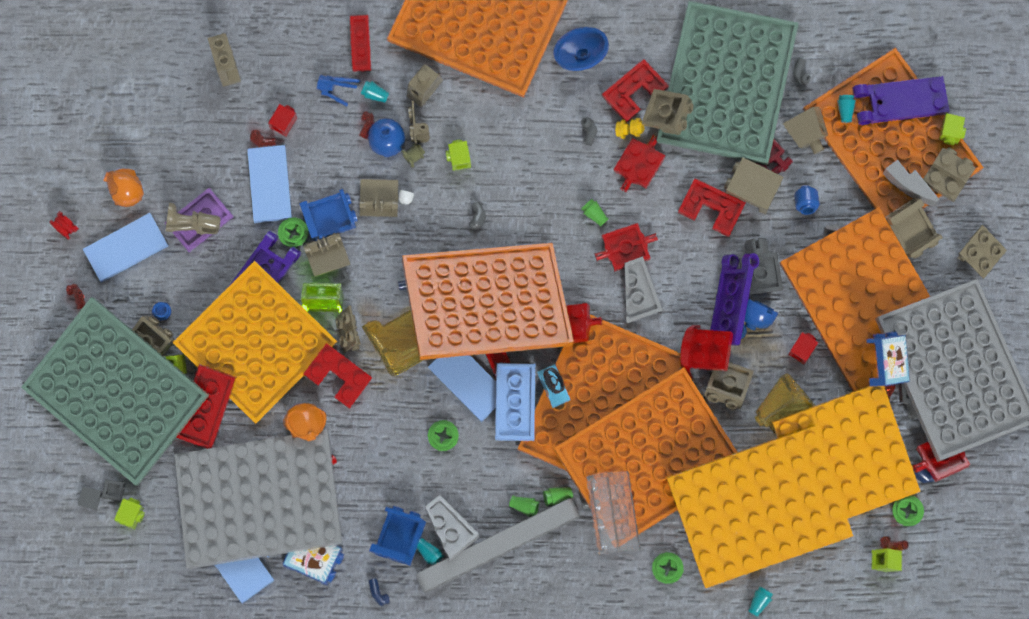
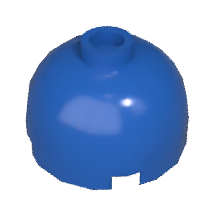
M388 118L380 119L373 123L368 133L370 148L374 153L383 157H391L398 154L402 150L406 139L401 125L397 121Z
M749 297L744 320L746 322L745 327L753 331L756 328L766 329L773 324L779 312L774 311L771 307L757 300L752 301Z

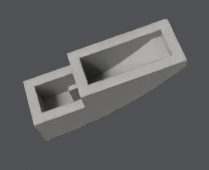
M898 160L885 169L883 173L885 177L911 198H920L924 204L933 207L940 200L916 170L909 174Z

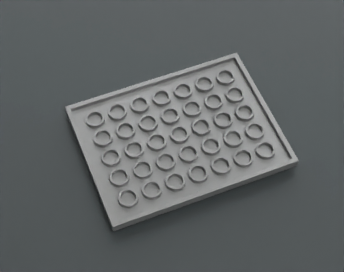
M978 279L875 318L881 334L885 333L886 336V332H897L898 335H906L910 382H904L903 384L937 462L1029 426V394Z
M327 429L322 430L316 439L312 441L299 437L292 438V435L175 454L187 569L343 544L329 431Z

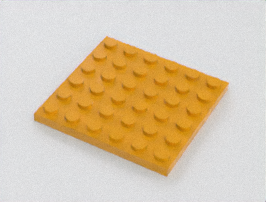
M254 261L173 344L195 366L199 367V364H203L236 376L230 400L257 424L304 376L303 373L323 346L327 343L333 347L337 340Z
M867 386L772 421L777 438L816 425L847 518L921 492L884 386Z

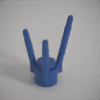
M320 75L317 89L322 90L321 95L328 96L344 106H348L347 102L331 94L329 91H333L335 85L356 89L357 85L344 82L360 83V79Z

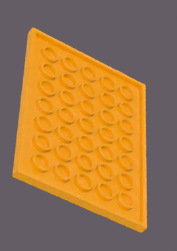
M816 425L667 477L705 589L853 537Z

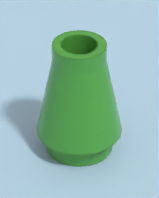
M593 199L581 208L584 212L583 214L596 222L600 227L608 220L598 202Z
M571 487L547 488L546 491H543L544 502L546 506L553 507L567 499L573 498Z
M512 496L509 507L520 511L528 517L535 516L540 502L536 501L535 498Z

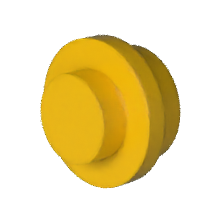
M641 118L631 120L630 133L640 137L641 133L644 132L645 126L642 124Z
M625 120L616 123V137L625 139L626 135H629V124H626Z

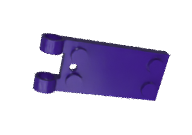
M943 76L873 85L859 84L852 87L854 98L870 96L872 111H863L857 114L859 125L944 115L950 112Z
M269 231L231 284L254 261L279 284L291 266L299 259L302 252L293 246L284 259L269 250L278 239L276 234ZM274 259V263L270 264L269 260Z
M755 253L743 255L741 269H736L739 266V259L735 254L724 255L721 261L722 268L710 330L731 331L733 333L731 346H740L753 271L759 265V257Z

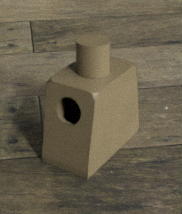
M424 64L409 82L406 96L422 107L442 83L443 79L438 73Z
M812 107L783 123L800 148L810 146L814 155L824 150L820 140L827 137L828 132L820 107Z

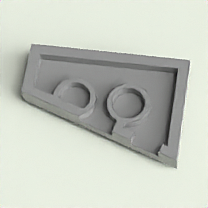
M640 257L626 262L627 324L663 310L644 258Z
M441 495L425 507L449 561H452L479 538V534Z

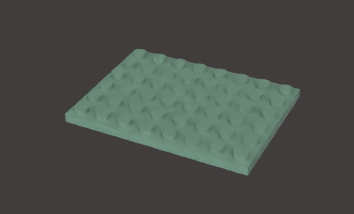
M688 1L668 92L688 95L693 103V111L690 114L688 113L686 118L687 127L684 131H681L680 135L665 133L659 129L657 143L740 160L743 157L754 163L768 165L799 23Z
M94 297L88 300L21 387L135 486L141 483L209 396L207 392Z

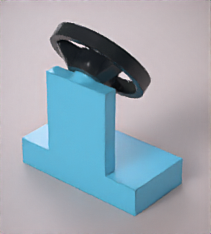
M555 364L537 372L552 408L570 401L563 378Z

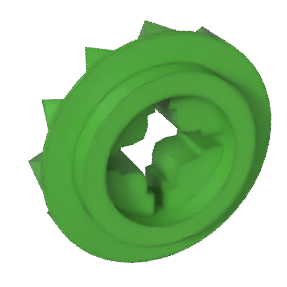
M288 218L279 226V239L287 247L303 245L308 238V227L299 218ZM297 226L296 232L300 236L294 235L293 238H291L290 240L291 235L288 231H293Z
M437 421L429 428L428 441L438 451H448L454 448L458 442V430L449 421ZM446 428V435L449 438L444 439L441 444L440 437L437 434H442Z
M911 495L895 501L892 507L893 516L903 526L918 524L924 515L923 504L918 498ZM910 503V510L915 513L909 514L906 519V513L900 509H906Z
M662 553L655 558L652 564V572L655 578L664 584H672L678 581L683 574L682 560L674 553ZM670 560V567L674 570L669 571L667 576H665V569L659 566H666Z

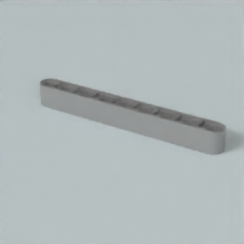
M572 498L567 499L462 551L452 561H449L447 558L417 573L415 576L423 592L427 593L579 518L580 514Z

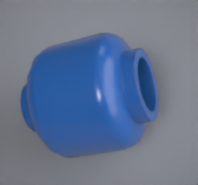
M804 185L795 191L794 201L797 211L804 215H810L819 208V195L815 188Z

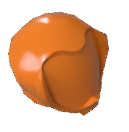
M118 169L105 174L103 181L107 182L109 193L115 205L131 207L142 200L144 194L142 183L134 170Z
M297 404L288 410L283 419V425L291 432L292 438L299 437L312 441L316 439L326 425V412L314 404Z

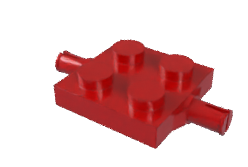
M652 135L648 144L641 143L634 138L628 144L614 167V172L620 174L625 179L620 187L622 191L627 192L631 184H638L646 189L665 159V155L654 148L657 143V136Z
M638 223L603 234L602 240L605 250L594 253L596 261L608 258L615 272L624 269L625 263L643 257L644 261L650 260L651 257L647 249L648 243L658 241L656 233L645 237L640 231Z
M588 303L566 305L574 343L589 341L591 326L602 325V318L590 317V305Z
M926 442L916 448L922 462L913 465V469L916 473L927 469L935 482L968 468L970 462L965 456V451L937 462L929 442Z

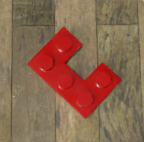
M643 59L602 93V97L628 123L641 112V109L630 98L632 94L643 87L652 96L654 89L666 91L669 85Z
M694 178L678 213L695 221L702 206L705 205L720 212L712 229L730 237L746 202Z
M327 343L303 373L305 377L317 386H319L329 371L342 379L345 383L334 398L348 409L351 408L373 378Z

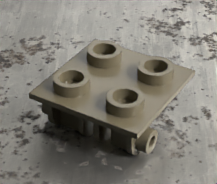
M412 100V107H408L410 124H413L410 125L411 142H415V145H417V143L428 142L430 135L429 127L426 123H416L414 101Z
M361 179L360 216L398 217V180Z
M981 225L959 252L958 259L962 262L966 260L984 279L1007 250Z
M333 233L334 235L322 237L323 239L320 240L318 238L317 241L309 244L307 242L306 245H303L314 277L350 265L339 233Z
M349 305L336 316V327L340 332L339 343L343 347L344 353L351 348L352 351L359 350L361 345L359 336H357L355 315L352 314L351 305Z

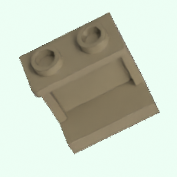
M223 33L209 37L208 42L223 87L241 82L227 35Z
M742 157L740 163L736 162L732 169L734 173L732 179L728 178L724 185L725 193L760 208L759 212L766 215L784 177Z
M913 198L885 217L906 255L914 259L921 256L928 247L933 248L938 245V241L943 238L941 234H937L922 208L924 203L920 198Z

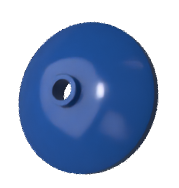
M582 27L574 29L557 41L554 47V58L557 64L566 70L583 71L590 69L600 63L606 56L609 49L608 38L605 33L596 28Z

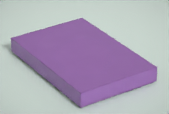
M210 188L178 212L182 215H192L193 211L197 213L202 212L219 216L221 220L220 228L233 218V215ZM195 230L172 232L188 252H191L212 235L197 234Z

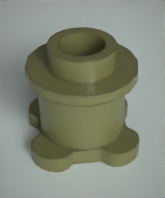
M413 143L412 147L408 150H401V154L411 168L414 167L416 161L424 159L423 154H425V151L420 144L415 145Z

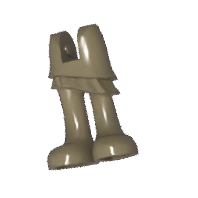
M169 202L166 232L195 230L197 234L201 235L217 234L220 229L221 220L219 216L202 212L197 213L193 211L192 215L179 214L176 205Z

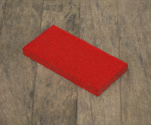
M199 364L194 382L207 392L209 396L176 438L206 449L213 448L237 378L236 376Z

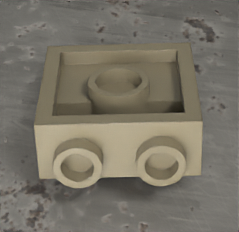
M654 89L642 124L647 127L661 129L665 133L680 135L681 131H684L687 127L686 118L688 113L690 114L693 111L692 100L685 94Z
M943 148L923 180L932 190L954 202L976 167L973 166L974 163L970 159H961L956 156L957 152L955 150Z
M142 316L132 330L160 354L165 355L175 341L172 337L174 335L173 332L167 328L162 329L158 325L160 323L159 320L154 316Z
M729 362L727 371L713 370L704 396L712 403H717L718 401L725 403L729 409H741L754 371Z

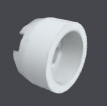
M399 190V202L405 205L410 204L414 193Z

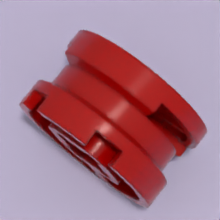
M61 211L56 214L54 222L52 220L49 221L67 240L70 239L69 234L76 233L79 230L66 215L63 216Z

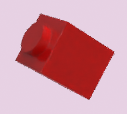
M279 104L268 122L270 129L287 137L297 120L295 109L288 105L284 107Z
M802 332L788 355L805 365L819 342L816 341L813 335Z

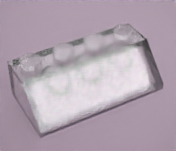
M604 472L586 476L598 554H611L641 549L629 472Z

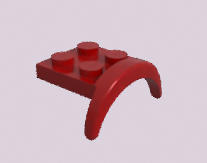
M691 325L686 329L681 344L680 363L681 368H685L691 379L693 377L690 368L728 370L733 338L731 331L699 329L700 325Z

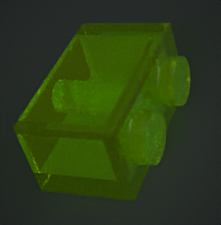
M303 283L301 301L303 308L307 312H342L344 294L341 284Z

